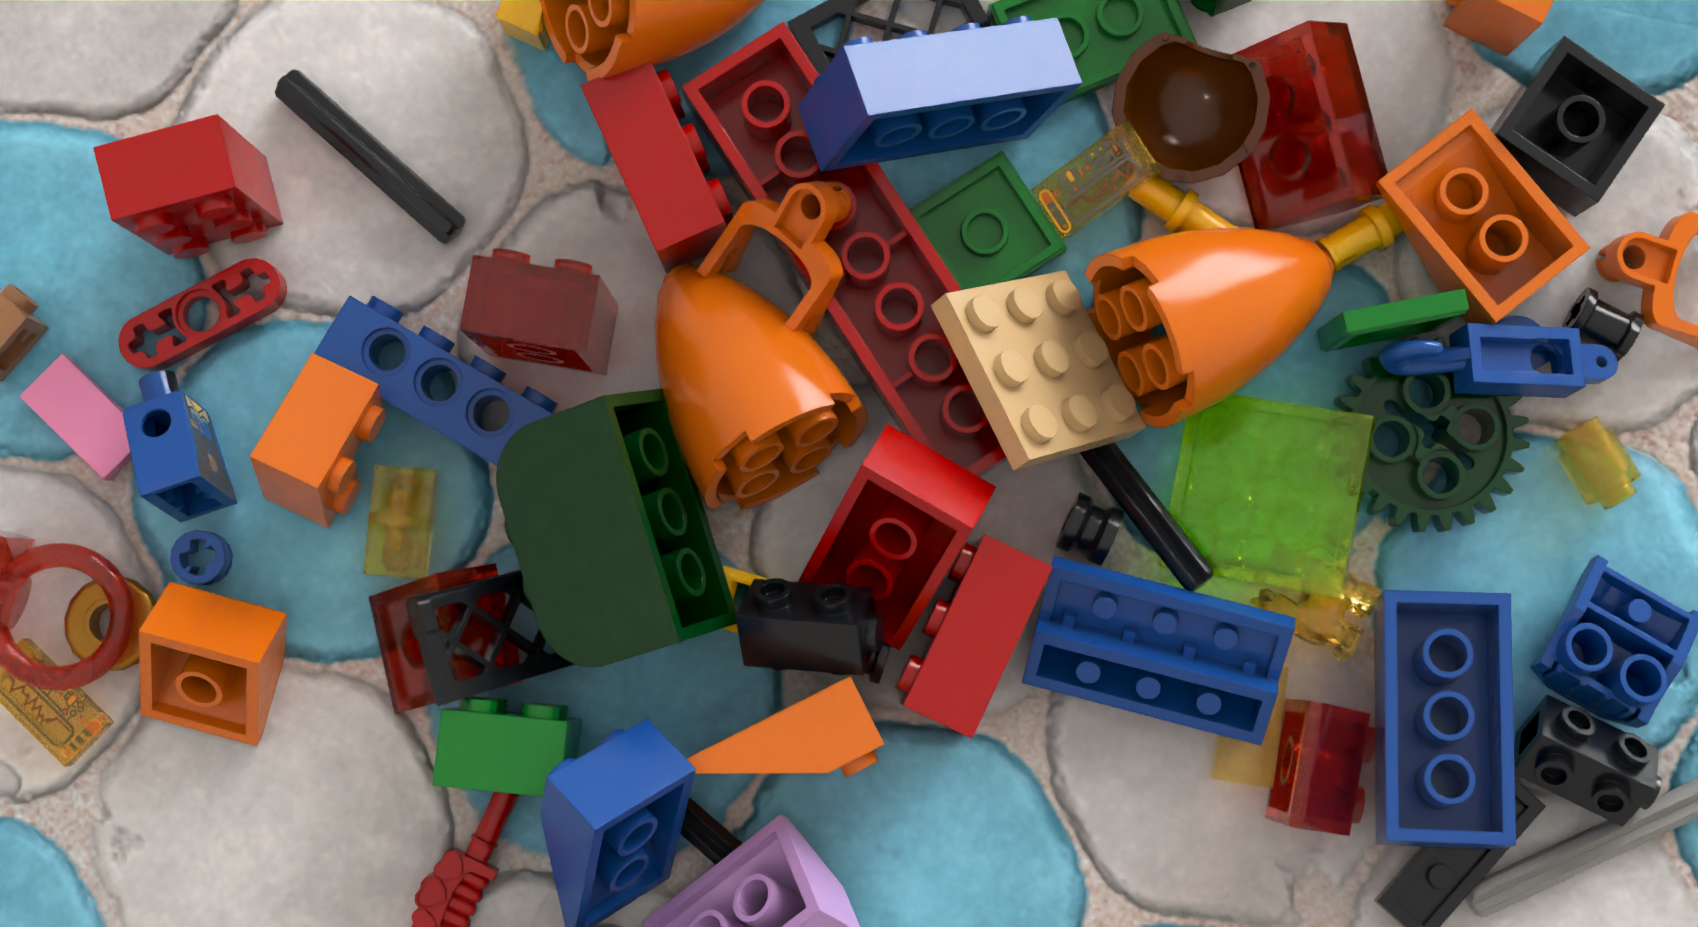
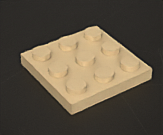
M1066 270L945 293L931 305L1013 471L1125 440L1146 428L1136 408L1134 397L1125 387L1109 355L1106 343L1099 336L1082 303L1081 295L1076 286L1071 282Z

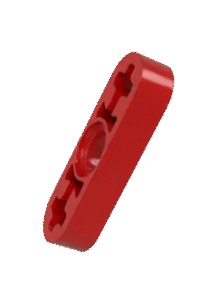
M258 258L242 260L127 321L119 334L118 345L124 359L133 366L150 372L165 370L278 310L287 295L286 280L277 268L265 260ZM252 274H256L263 280L270 279V283L263 287L266 297L261 301H258L251 295H245L233 301L234 305L240 309V313L234 315L232 305L228 299L220 293V290L225 287L227 292L233 296L243 293L250 288L248 277ZM211 299L216 303L219 310L216 324L207 331L199 332L193 330L188 321L190 308L199 300ZM171 315L178 331L187 338L185 342L181 343L180 338L171 334L156 343L158 354L154 357L137 350L144 343L142 335L144 331L148 330L156 335H163L174 329L173 325L167 321V318Z

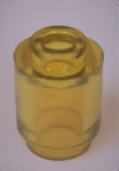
M1597 416L1579 424L1554 440L1561 452L1556 457L1587 506L1599 501L1603 509L1606 510L1623 502L1637 492L1632 482L1641 477V473L1612 427L1604 428Z

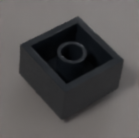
M1563 36L1540 57L1490 130L1553 203L1576 217L1600 201L1666 104L1566 36Z

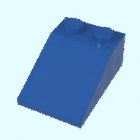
M648 718L626 731L618 729L612 732L597 748L580 758H568L560 762L546 777L540 817L565 927H594L670 878L696 769Z

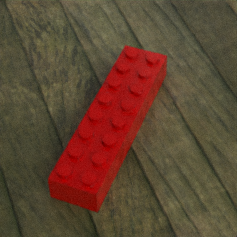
M783 21L681 86L686 105L749 201L765 198L781 204L791 187L810 181L836 182L841 184L838 191L846 189L849 192L851 209L848 216L840 222H835L824 240L835 251L843 267V277L824 315L901 432L981 477L1007 460V457L931 307L945 293L962 289L878 163L824 172L820 171L797 106L814 85V80L819 74ZM773 235L809 290L811 278L807 268L783 241Z

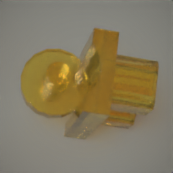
M375 464L363 574L427 580L439 471Z

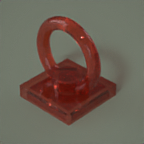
M0 531V665L21 682L46 690L74 689L101 678L122 658L134 630V601L124 576L111 561L87 547L69 543H51L32 548L35 539L11 531ZM56 567L78 570L92 578L104 592L110 611L109 627L99 647L85 659L63 666L47 665L33 660L17 646L10 632L18 623L27 604L32 586L30 576L42 570Z

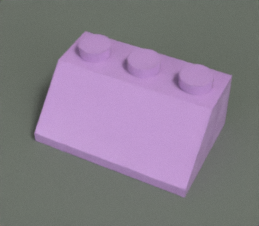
M782 814L778 815L643 921L645 927H860L843 885L791 821Z

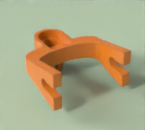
M810 181L791 187L781 204L765 198L742 203L696 271L704 278L717 274L720 269L724 273L737 271L755 226L767 230L783 241L800 258L809 272L811 278L810 289L784 325L793 332L804 330L813 338L843 277V267L839 257L824 240L833 224L844 220L848 216L851 209L849 192L846 189L838 191L841 184L836 182Z
M1688 212L1673 217L1664 226L1659 237L1645 232H1633L1620 236L1613 240L1611 244L1604 246L1598 254L1606 257L1596 260L1599 274L1608 281H1622L1643 289L1641 314L1644 315L1646 327L1698 349V325L1680 319L1675 312L1673 300L1676 275L1682 256L1692 238L1698 235V214Z

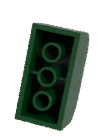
M663 388L603 395L531 422L517 430L510 437L501 452L496 473L497 493L505 517V532L509 541L514 546L523 576L524 594L532 605L539 629L547 643L558 655L579 666L601 667L737 624L735 617L737 614L701 496L683 460L669 420Z

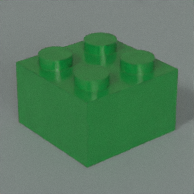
M477 696L460 699L459 707L441 709L432 786L543 797L546 777L552 769L568 758L578 759L582 719L567 717L568 706L536 702H531V704L523 703L521 713L506 711V699Z

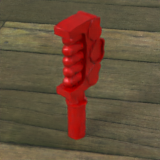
M494 792L475 833L471 834L472 840L466 852L455 847L449 849L444 854L443 860L435 865L434 872L428 874L422 880L420 889L415 894L414 901L418 908L412 914L413 925L411 927L470 926L471 920L469 916H473L477 911L475 903L483 899L481 890L489 886V880L494 881L500 870L488 861L493 850L498 847V839L519 794Z

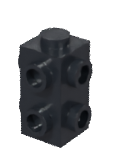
M780 578L754 579L735 616L744 666L765 667L774 670L824 672L833 675L863 676L873 651H880L882 649L885 638V618L883 614L876 613L872 587L848 586L843 583L790 582Z
M1548 694L1516 731L1514 744L1515 775L1622 827L1639 808L1646 810L1654 803L1662 785V778L1657 775L1659 748L1647 743L1635 734L1626 733L1591 716L1580 707L1569 705Z

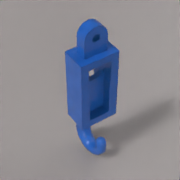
M1467 323L1449 335L1450 347L1443 348L1442 344L1436 340L1402 341L1387 345L1381 351L1379 357L1385 371L1395 375L1409 376L1453 372L1454 391L1458 394L1566 398L1586 387V384L1594 385L1606 381L1615 375L1618 369L1616 355L1611 349L1598 344H1581L1579 328ZM1532 351L1549 352L1551 373H1539L1534 370L1530 361Z

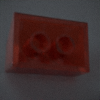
M1308 20L1235 53L1257 60L1263 67L1270 94L1266 129L1250 156L1238 164L1255 229L1269 231L1343 213L1383 198L1375 184L1388 172L1347 23Z

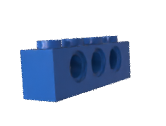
M349 295L314 353L378 383L383 400L498 466V461L505 444L517 430L531 422L552 415L558 405L555 401L529 386H526L521 395L504 386L501 382L506 373L476 355L470 365L451 355L450 352L455 343L423 325L417 335L398 323L404 314L373 295L367 305ZM390 342H402L405 347L403 362L395 369L382 370L379 364V354L382 348ZM444 371L454 372L457 377V388L454 394L443 401L433 400L430 394L432 379ZM494 401L506 402L509 407V419L505 426L497 431H485L481 424L483 409Z

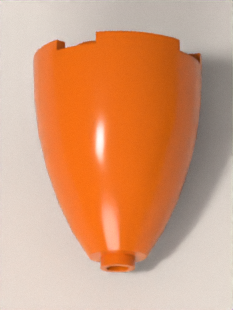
M540 0L545 27L558 55L564 64L576 62L586 72L587 80L591 81L597 77L605 78L625 72L650 61L653 67L691 53L732 30L757 10L765 0Z
M1209 228L1182 231L1145 239L1093 258L1086 269L1085 276L1090 283H1093L1094 306L1086 309L1099 336L1106 343L1109 355L1125 387L1130 391L1135 402L1142 408L1140 414L1144 423L1156 428H1166L1215 405L1241 389L1271 366L1297 340L1318 313L1331 290L1335 269L1333 261L1325 249L1310 240L1282 232L1253 228ZM1163 324L1166 334L1155 337L1152 334L1153 328Z
M686 263L672 269L664 277L663 285L658 292L655 316V348L660 388H663L669 420L681 455L706 505L715 510L723 502L736 500L741 510L752 508L779 498L819 475L820 472L816 466L823 462L836 446L841 443L843 448L851 447L859 439L866 427L868 413L842 372L820 345L806 331L793 332L784 325L790 317L787 313L764 295L734 277L719 271L717 274L704 278L696 271L700 265L694 266L691 263Z

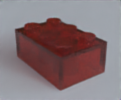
M494 248L492 257L473 254L459 328L461 332L489 356L607 375L619 305L600 275L592 274V265L569 259H555L554 268L530 264V255L502 248Z

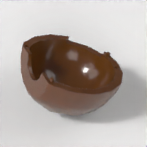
M1162 32L1153 36L1129 57L1116 80L1112 115L1118 138L1121 140L1125 139L1124 148L1132 150L1130 156L1140 167L1163 180L1194 184L1223 176L1250 156L1266 129L1270 94L1263 67L1257 60L1235 53L1227 54L1193 43L1186 38Z

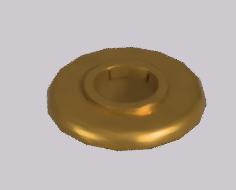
M120 575L99 577L83 585L70 600L64 617L65 638L73 654L87 666L106 672L126 670L139 663V630L155 606L156 601L152 593L138 581ZM110 606L121 607L128 616L127 631L121 639L115 642L108 641L102 635L99 626L102 613Z

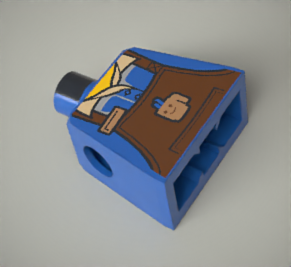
M162 370L141 377L139 379V386L144 402L127 407L123 412L140 497L180 523L237 504L235 492L208 412L186 393L180 391L175 372Z

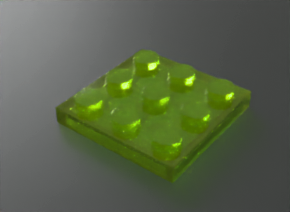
M1231 394L1215 405L1186 419L1169 513L1211 565L1213 577L1343 600L1376 419L1373 415ZM1160 558L1158 565L1169 569Z

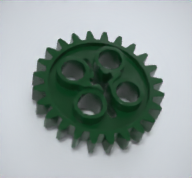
M1414 337V338H1412V339H1410V340H1420V339H1419L1418 337ZM1444 337L1434 339L1440 342L1443 348H1446ZM1373 356L1363 360L1361 363L1368 378L1353 373L1344 380L1355 395H1340L1334 399L1333 403L1347 414L1345 418L1335 419L1328 423V428L1344 434V441L1329 447V453L1346 454L1348 462L1335 472L1337 477L1354 474L1358 480L1348 495L1353 498L1368 492L1372 496L1366 511L1369 515L1376 514L1385 507L1390 508L1388 526L1391 527L1401 525L1407 515H1410L1411 528L1414 533L1425 531L1430 517L1438 533L1451 530L1452 514L1462 526L1475 523L1472 505L1484 514L1495 511L1496 507L1489 493L1491 492L1499 496L1511 494L1513 489L1502 476L1504 474L1515 475L1522 473L1525 468L1511 458L1512 452L1529 448L1530 445L1529 442L1514 437L1513 429L1528 423V417L1511 415L1509 407L1517 403L1522 396L1458 394L1454 391L1453 372L1401 376L1385 371L1380 361ZM1413 378L1421 379L1431 387L1433 400L1429 408H1422L1411 399L1409 386ZM1385 402H1392L1395 409L1406 419L1389 413L1384 407ZM1463 414L1473 416L1480 424L1481 437L1477 444L1467 442L1460 434L1459 421ZM1431 423L1435 427L1431 437L1437 443L1425 447L1421 443L1425 433L1419 427ZM1378 426L1390 428L1397 436L1398 449L1392 457L1380 453L1375 446L1374 433ZM1450 451L1467 457L1472 463L1471 468H1464L1462 462ZM1429 461L1439 464L1446 473L1447 483L1441 493L1431 490L1424 481L1423 473Z

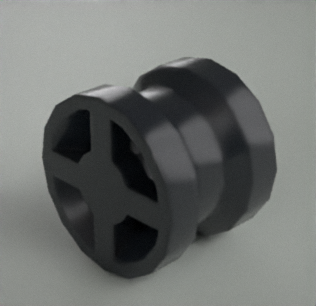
M1079 492L1067 514L1055 547L1066 552L1072 549L1079 550L1086 554L1089 562L1101 566L1118 533L1124 511L1115 507L1108 509L1100 508L1093 504L1090 496Z

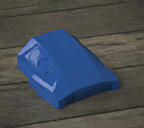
M1597 555L1591 558L1582 572L1556 629L1530 668L1547 688L1599 718L1633 728H1640L1649 723L1660 700L1686 661L1698 633V611L1687 612L1607 567L1608 560Z

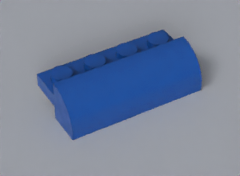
M1057 556L1053 557L1051 565L1053 568L1049 574L1022 678L1023 684L1248 743L1262 745L1278 695L1279 677L1294 634L1295 617Z

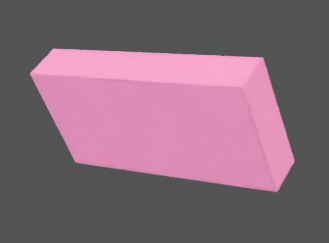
M62 353L19 396L103 480L110 481L132 459L123 419L124 410L70 356Z

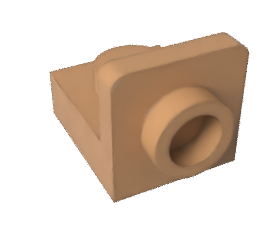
M11 283L4 290L0 288L1 382L5 380L49 329L45 323L33 314L39 305Z

